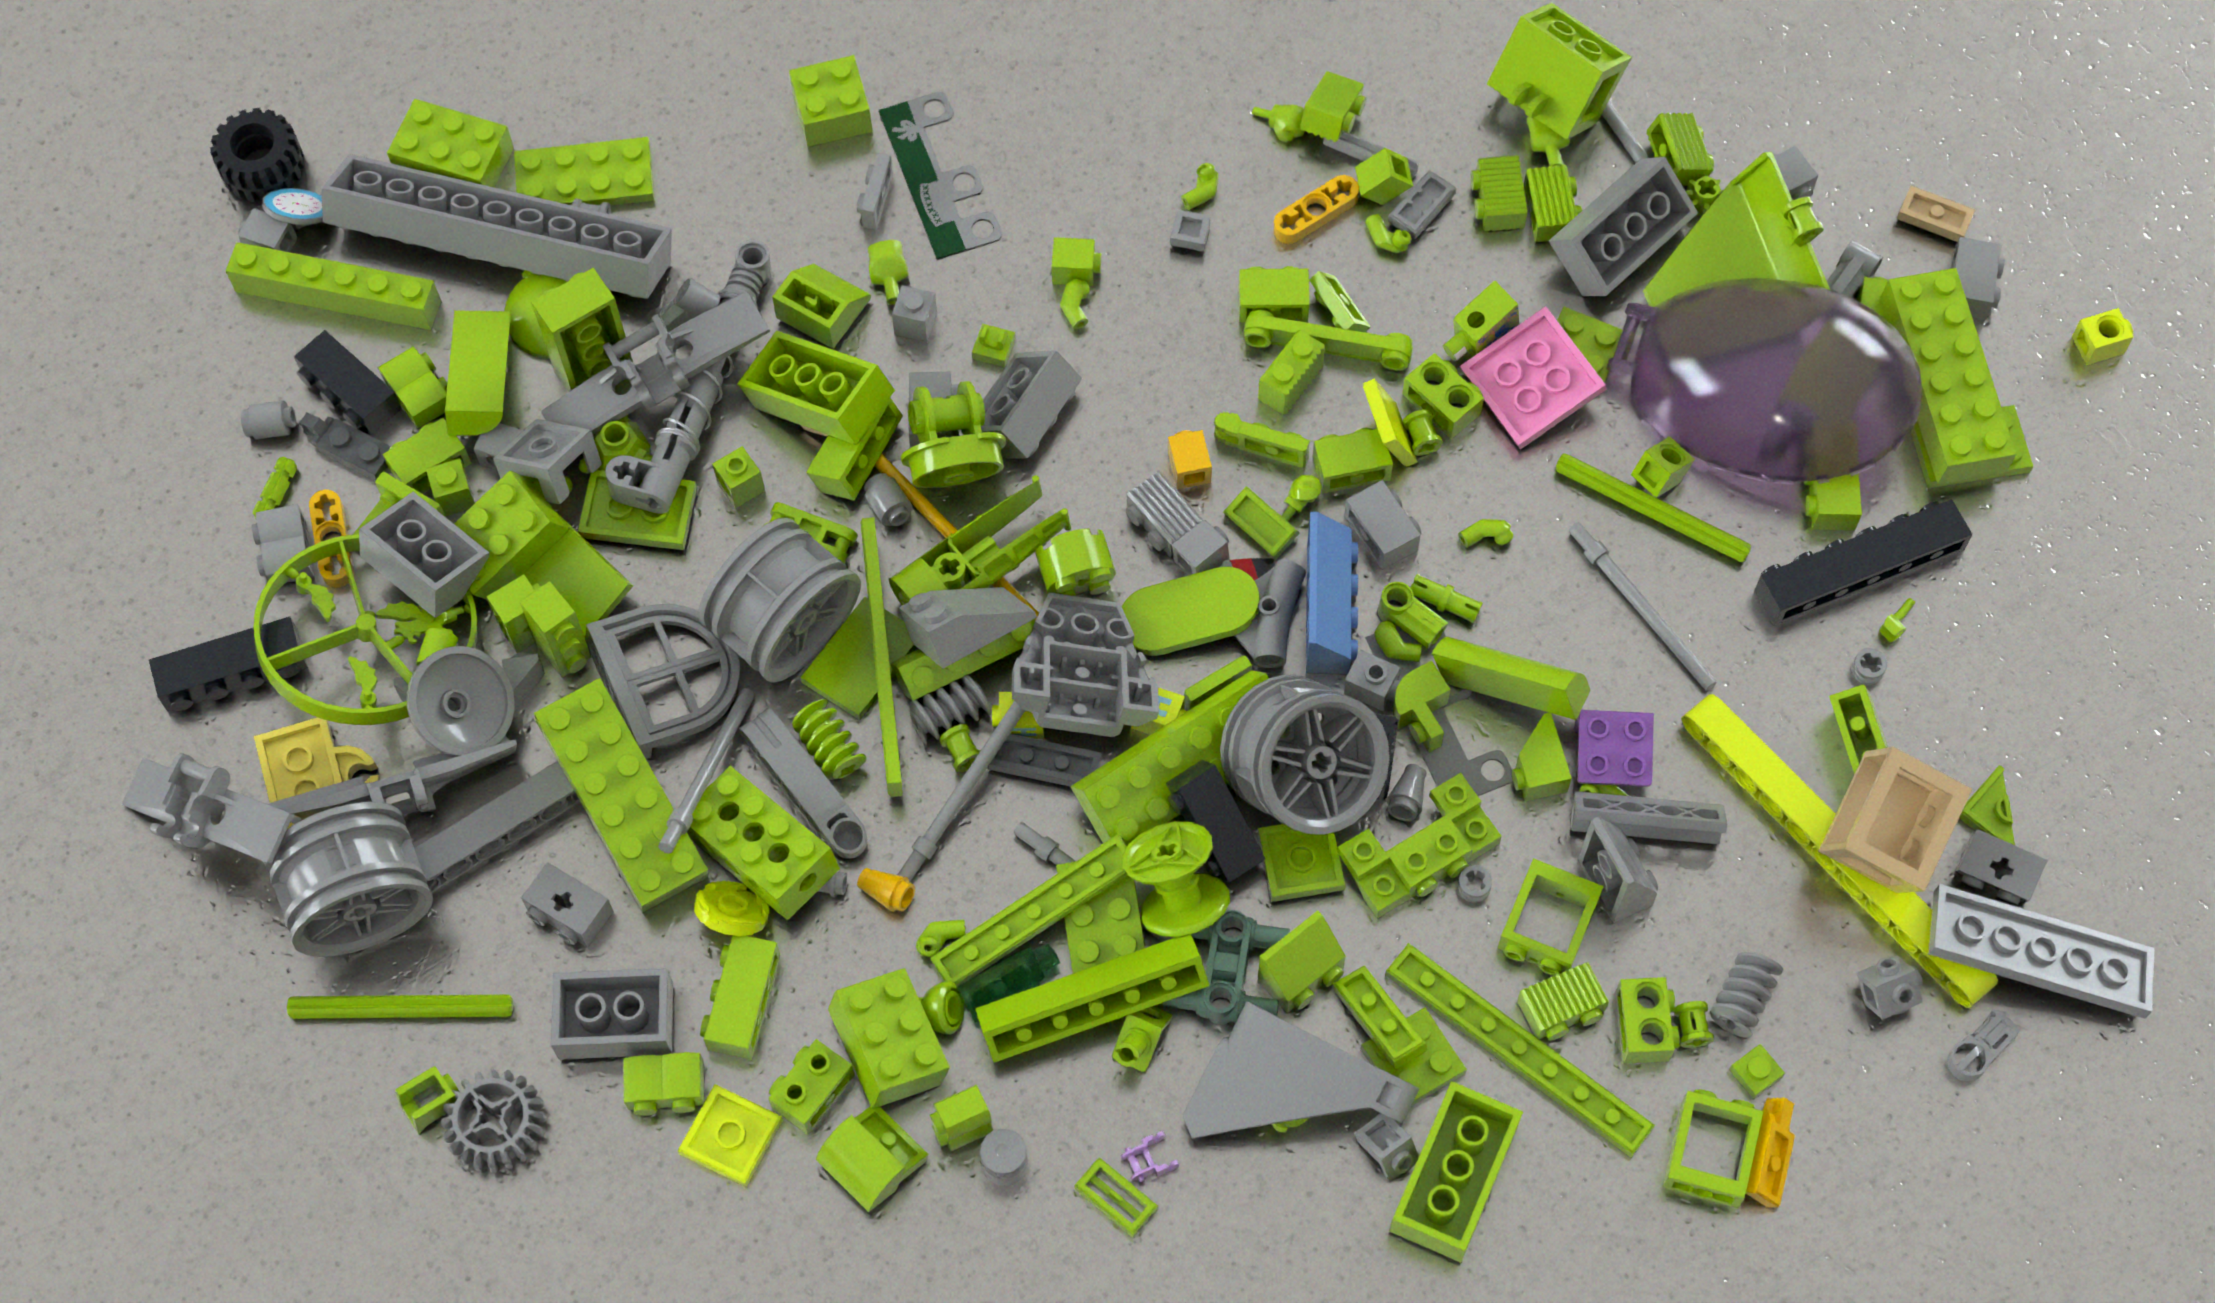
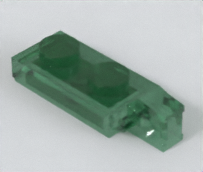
M1048 943L1034 950L1027 948L961 984L956 989L970 1018L974 1022H979L975 1008L1040 986L1039 982L1045 978L1043 973L1060 964L1055 950Z

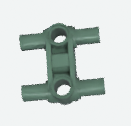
M1236 910L1225 911L1224 915L1213 925L1191 934L1192 938L1208 940V944H1210L1206 966V975L1210 986L1163 1002V1006L1194 1010L1196 1015L1208 1018L1217 1025L1237 1022L1246 1001L1277 1016L1279 999L1249 996L1243 990L1250 950H1253L1254 947L1269 949L1286 936L1290 929L1259 925L1257 920L1246 917L1242 912ZM1229 927H1237L1242 931L1239 936L1234 938L1223 934ZM1218 997H1224L1231 1001L1230 1005L1224 1009L1215 1008L1211 1003Z

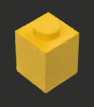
M1184 430L1176 433L1174 436H1169L1168 456L1177 490L1211 483L1212 465L1203 430L1195 432Z

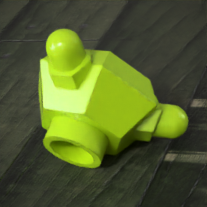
M629 415L624 416L618 421H611L605 424L602 430L595 435L594 441L602 465L597 470L606 471L609 461L621 455L632 456L651 462L653 457L650 455L651 451H649L651 445L638 424L631 422V419L628 418ZM581 459L579 462L580 471L590 473L585 459Z

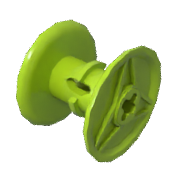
M1176 821L1157 825L1138 835L1128 844L1123 853L1122 868L1128 876L1140 883L1154 885V889L1147 895L1141 906V922L1148 931L1166 937L1185 936L1197 933L1213 925L1224 915L1230 903L1229 888L1217 877L1206 873H1195L1206 863L1213 850L1212 835L1205 827L1193 822Z

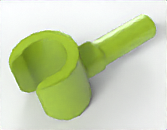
M1908 598L1894 615H1889L1879 629L1880 633L1890 643L1897 640L1906 631L1901 621L1915 605V601L1912 598Z

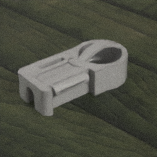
M1992 1010L1988 1018L1972 1035L1969 1033L1951 1050L1947 1059L1949 1071L1957 1079L1966 1082L1975 1081L1980 1078L1987 1067L2017 1037L2020 1032L2019 1027L2000 1010ZM1962 1049L1972 1050L1957 1064L1955 1054ZM1979 1056L1981 1061L1979 1071H1965L1964 1069Z

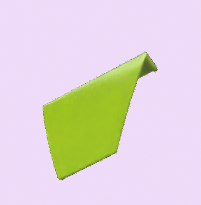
M1771 151L1762 153L1729 182L1643 289L1674 367L1718 358L1795 334L1807 328L1835 306L1834 297L1810 243L1823 232L1822 223L1816 221L1813 214L1811 197H1801L1792 200Z

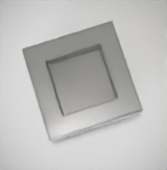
M1177 209L1170 237V245L1204 251L1211 216Z

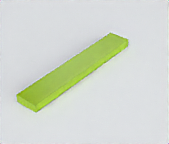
M1119 834L1115 835L932 956L930 959L945 982L952 981L959 987L1127 876L1128 874L1122 868V855L1127 846Z

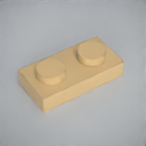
M1911 185L1897 219L1958 242L1960 237L1965 236L1976 209Z

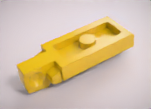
M1784 1097L1766 1099L1762 1110L1763 1116L1746 1190L1747 1195L1766 1207H1778L1781 1204L1795 1134L1790 1132L1794 1103Z

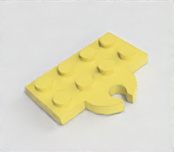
M319 717L254 736L270 803L350 780L353 774L361 769L373 771L378 768L372 757L360 748L348 745L335 747L328 720ZM373 775L364 783H372L381 779L378 775Z

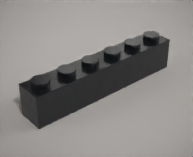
M1952 499L1940 504L1938 501H1934L1910 516L1907 514L1898 515L1890 520L1887 525L1876 529L1875 526L1868 527L1852 539L1844 541V539L1835 540L1828 544L1824 550L1814 554L1808 551L1797 556L1789 564L1784 566L1775 564L1766 568L1760 575L1755 591L1775 626L1965 550L1973 534Z

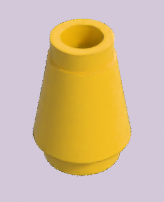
M865 868L857 881L858 888L862 889L891 912L896 910L900 912L905 911L911 904L915 894V886L909 883L907 877Z

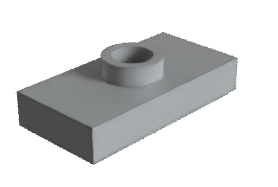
M1428 170L1388 215V222L1401 231L1406 230L1413 239H1416L1456 194V187Z

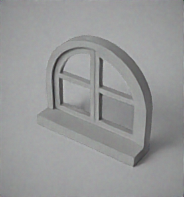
M654 604L586 624L585 640L599 675L646 759L651 758L653 747L696 734L710 727L731 706L739 684L740 662L738 654L725 642L718 639L712 630L702 625L699 620L698 610L677 604ZM662 625H676L694 631L702 636L712 646V649L677 659ZM653 626L669 662L632 674L616 637ZM720 662L721 679L719 686L712 698L701 708H698L683 673ZM675 676L691 713L654 725L638 687Z

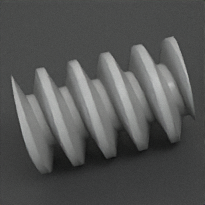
M970 676L962 677V688L954 681L949 683V694L943 688L937 689L935 691L936 700L929 694L922 697L923 707L916 700L910 701L909 707L912 722L925 745H927V733H930L938 740L940 738L939 727L943 726L946 730H949L953 727L952 721L954 720L959 724H966V714H969L975 721H978V709L981 707L988 715L992 714L983 690Z
M1753 952L1739 953L1735 959V966H1732L1728 973L1729 978L1725 979L1722 985L1723 991L1719 992L1716 998L1717 1004H1714L1710 1010L1711 1018L1730 1034L1739 1037H1751L1753 1033L1745 1025L1757 1026L1759 1020L1751 1012L1758 1014L1764 1012V1005L1757 999L1769 1001L1771 993L1764 987H1776L1778 982L1770 974L1781 975L1784 971L1783 967L1771 958Z

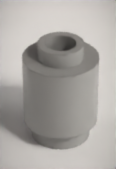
M284 400L250 405L248 409L241 411L242 430L246 437L253 436L255 439L290 435L292 427L296 426L294 408L292 406L288 407Z
M881 473L873 476L866 482L864 486L865 498L883 525L899 526L909 518L912 504L894 478L889 477L886 473Z

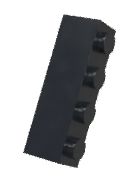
M290 616L263 624L261 627V643L267 658L302 645L299 631ZM254 627L149 659L157 697L167 712L186 710L194 703L207 699H221L230 692L243 688H257L264 682L269 681L258 660ZM306 659L275 671L282 678H289L295 676L301 670L308 669Z

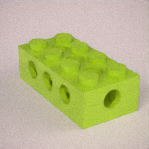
M731 765L705 789L692 814L693 822L687 831L691 840L787 921L840 870L832 849Z

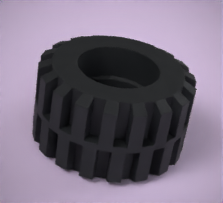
M253 108L252 112L247 113L245 109L239 111L240 115L233 117V115L226 118L227 123L225 125L220 124L217 127L218 135H213L211 139L213 147H210L211 155L226 188L229 191H233L235 196L239 198L246 196L248 201L253 202L257 198H261L263 202V198L267 193L293 188L295 186L293 180H299L302 176L300 169L304 168L305 163L302 149L291 124L287 123L286 118L281 114L276 116L275 112L269 109L263 113L261 108ZM270 149V152L260 159L253 161L245 160L247 156L257 150Z

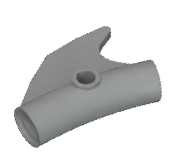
M1227 559L1222 562V567H1233ZM1277 560L1276 565L1270 571L1254 580L1261 598L1258 604V615L1256 614L1252 624L1245 631L1234 635L1254 658L1255 665L1259 667L1278 668L1286 664L1291 617L1299 590L1306 576L1305 569L1291 560Z

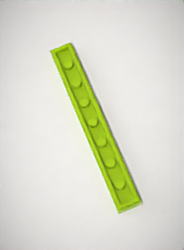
M870 517L862 518V521H860L887 790L890 797L903 796L875 519Z
M1410 943L1406 945L1386 970L1385 975L1630 1158H1632L1654 1129L1655 1125Z

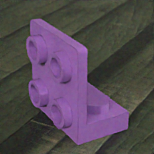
M1581 710L1577 720H1575L1574 732H1578V783L1651 786L1654 713Z

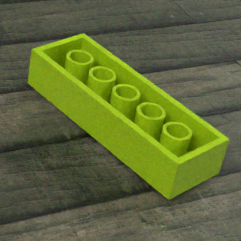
M1952 268L1889 279L1881 295L1882 304L1887 316L1886 322L1937 485L2006 473L2017 454L1957 269Z
M1253 670L1247 672L1070 786L1103 843L1119 834L1126 846H1128L1141 833L1157 825L1166 824L1177 817L1178 814L1168 800V796L1171 793L1166 783L1201 760L1216 765L1225 784L1228 783L1221 763L1220 747L1223 729L1229 714L1240 698L1254 686L1269 679L1266 673Z
M601 678L534 712L538 727L642 913L708 877V869L688 833L680 836L672 853H664L659 849V843L668 829L667 821L674 808Z

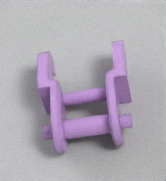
M1164 1131L1158 1132L1155 1137L1149 1135L1142 1138V1145L1133 1149L1127 1147L1125 1153L1120 1156L1122 1160L1128 1159L1133 1169L1132 1181L1139 1180V1182H1143L1145 1180L1144 1177L1153 1173L1159 1177L1179 1166L1177 1160H1173L1168 1166L1167 1164L1158 1166L1154 1164L1148 1151V1146L1166 1137ZM1141 1153L1144 1154L1149 1167L1143 1170L1136 1159V1156Z

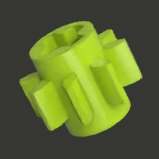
M1703 174L1697 181L1689 180L1686 193L1698 211L1697 216L1701 217L1723 191L1720 190V179L1715 180Z

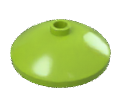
M531 274L523 278L513 288L507 298L504 311H511L509 335L518 347L533 356L550 359L531 302L537 299L543 292L553 290L566 283L567 281L564 279L543 274Z

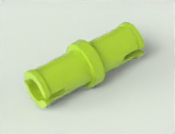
M1418 573L1410 587L1415 597L1437 606L1436 610L1442 613L1444 610L1469 620L1473 624L1483 604L1481 601H1476L1454 591V586L1448 584L1445 587L1420 576Z

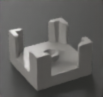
M540 419L533 421L493 458L500 479L509 470L520 475L538 478L545 500L555 504H561L569 496L570 492L563 470L581 453L584 456L589 472L593 473L602 465L591 429Z

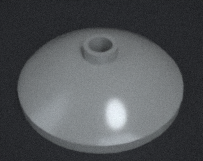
M448 647L425 658L414 671L407 690V709L415 730L429 746L447 755L457 757L494 746L505 736L512 723L515 700L513 688L507 674L492 657L471 647ZM449 699L455 702V711H451L448 708L447 703Z

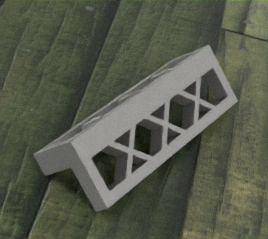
M1575 791L1571 831L1587 832L1591 820L1600 817L1621 828L1625 836L1720 844L1721 833H1726L1728 823L1724 805Z

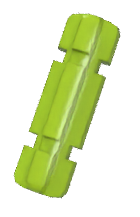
M280 457L273 468L276 472L270 474L260 495L262 501H257L253 509L255 518L256 512L279 507L290 484L288 479H292L297 470V465L292 459Z

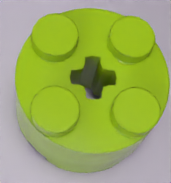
M1090 528L1065 532L1051 538L1052 546L1044 550L1042 544L1036 549L1035 555L1047 594L1050 592L1076 596V594L1090 591V594L1097 595L1111 588L1109 581L1115 577L1116 570L1102 530L1097 529V535H1091Z

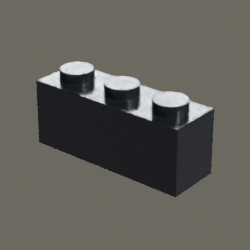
M326 330L294 356L299 367L297 375L308 387L311 388L315 385L321 390L320 395L324 401L332 408L340 407L344 411L343 416L356 429L362 427L368 434L372 435L402 409L395 391Z
M1201 760L1166 783L1171 793L1168 796V800L1178 815L1182 814L1186 822H1193L1205 827L1212 835L1213 850L1204 864L1205 869L1210 875L1230 883L1266 859L1216 765Z

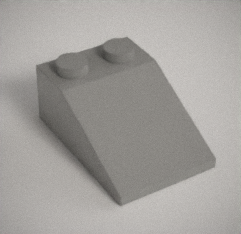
M1004 587L929 591L915 595L908 603L899 607L912 643L942 669L1037 618L1035 611Z
M1596 817L1590 822L1578 861L1589 881L1604 886L1599 899L1611 921L1615 923L1653 906L1658 893V884L1650 870L1645 871L1639 860L1640 852L1634 840L1631 838L1627 839L1621 828L1600 817Z

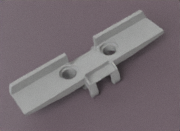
M747 291L688 320L671 331L667 330L660 316L656 314L651 317L652 323L612 346L609 342L602 345L612 365L543 409L541 413L546 421L591 429L593 435L602 430L605 424L611 421H618L643 405L649 410L689 387L691 384L688 379L769 333L770 330ZM661 334L662 338L654 344L658 350L657 354L636 365L630 359L620 361L619 358ZM686 344L693 346V351L688 358H676L677 349ZM625 379H629L632 384L631 389L626 394H616L615 386Z
M505 735L494 746L457 757L438 753L413 761L414 770L372 783H364L363 776L275 801L269 803V805L304 820L322 811L346 804L360 802L386 803V798L407 792L410 798L391 803V805L400 809L402 815L421 810V813L425 811L430 812L436 809L432 797L435 792L450 781L514 754L517 743L516 740L510 741Z
M183 753L175 757L170 767L143 758L121 804L166 822L163 826L157 823L151 824L150 830L156 835L174 838L177 843L194 848H203L210 841H214L270 864L276 855L290 822L296 824L301 820L300 817L227 789L230 783V774L226 769L218 766L212 768L196 763L191 756ZM226 809L225 816L223 820L219 823L220 816L222 812Z

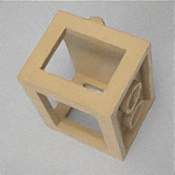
M1895 747L1865 751L1820 846L1819 852L1896 893L1925 891L1970 796L1972 788Z

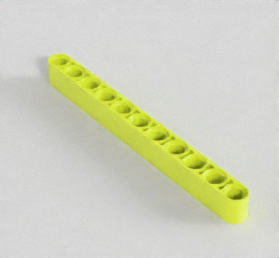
M1709 694L1681 717L1686 731L1955 1001L1966 1008H1970L1998 984L1996 974L1929 955L1932 909L1915 892L1896 893L1819 852L1836 813L1722 700L1713 694Z

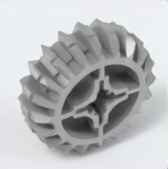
M491 1068L488 1078L484 1079L481 1072L476 1071V1082L470 1084L468 1080L462 1079L461 1084L464 1088L462 1093L452 1090L455 1094L456 1102L444 1104L443 1110L450 1116L441 1119L442 1127L448 1129L442 1135L446 1143H452L449 1150L453 1156L461 1154L460 1161L465 1166L473 1161L474 1168L477 1171H481L488 1162L490 1171L496 1173L499 1168V1162H503L507 1169H512V1158L517 1156L521 1162L526 1161L527 1157L523 1152L525 1148L533 1151L537 1150L538 1146L532 1137L539 1138L544 1136V1130L538 1126L546 1122L545 1113L539 1111L544 1107V1102L542 1098L536 1097L538 1091L534 1085L526 1086L527 1080L522 1075L514 1079L512 1071L506 1070L500 1078L497 1070ZM496 1094L511 1096L509 1099L504 1097L497 1102L485 1099V1097ZM475 1105L477 1108L476 1118L469 1124L470 1128L465 1131L467 1115ZM523 1109L521 1125L513 1136L510 1132L511 1123L518 1117L517 1112ZM485 1110H488L492 1116L500 1120L499 1124L503 1131H500L496 1125L488 1122L489 1118ZM489 1139H498L503 1142L500 1145L491 1147L476 1145L479 1141L483 1144Z

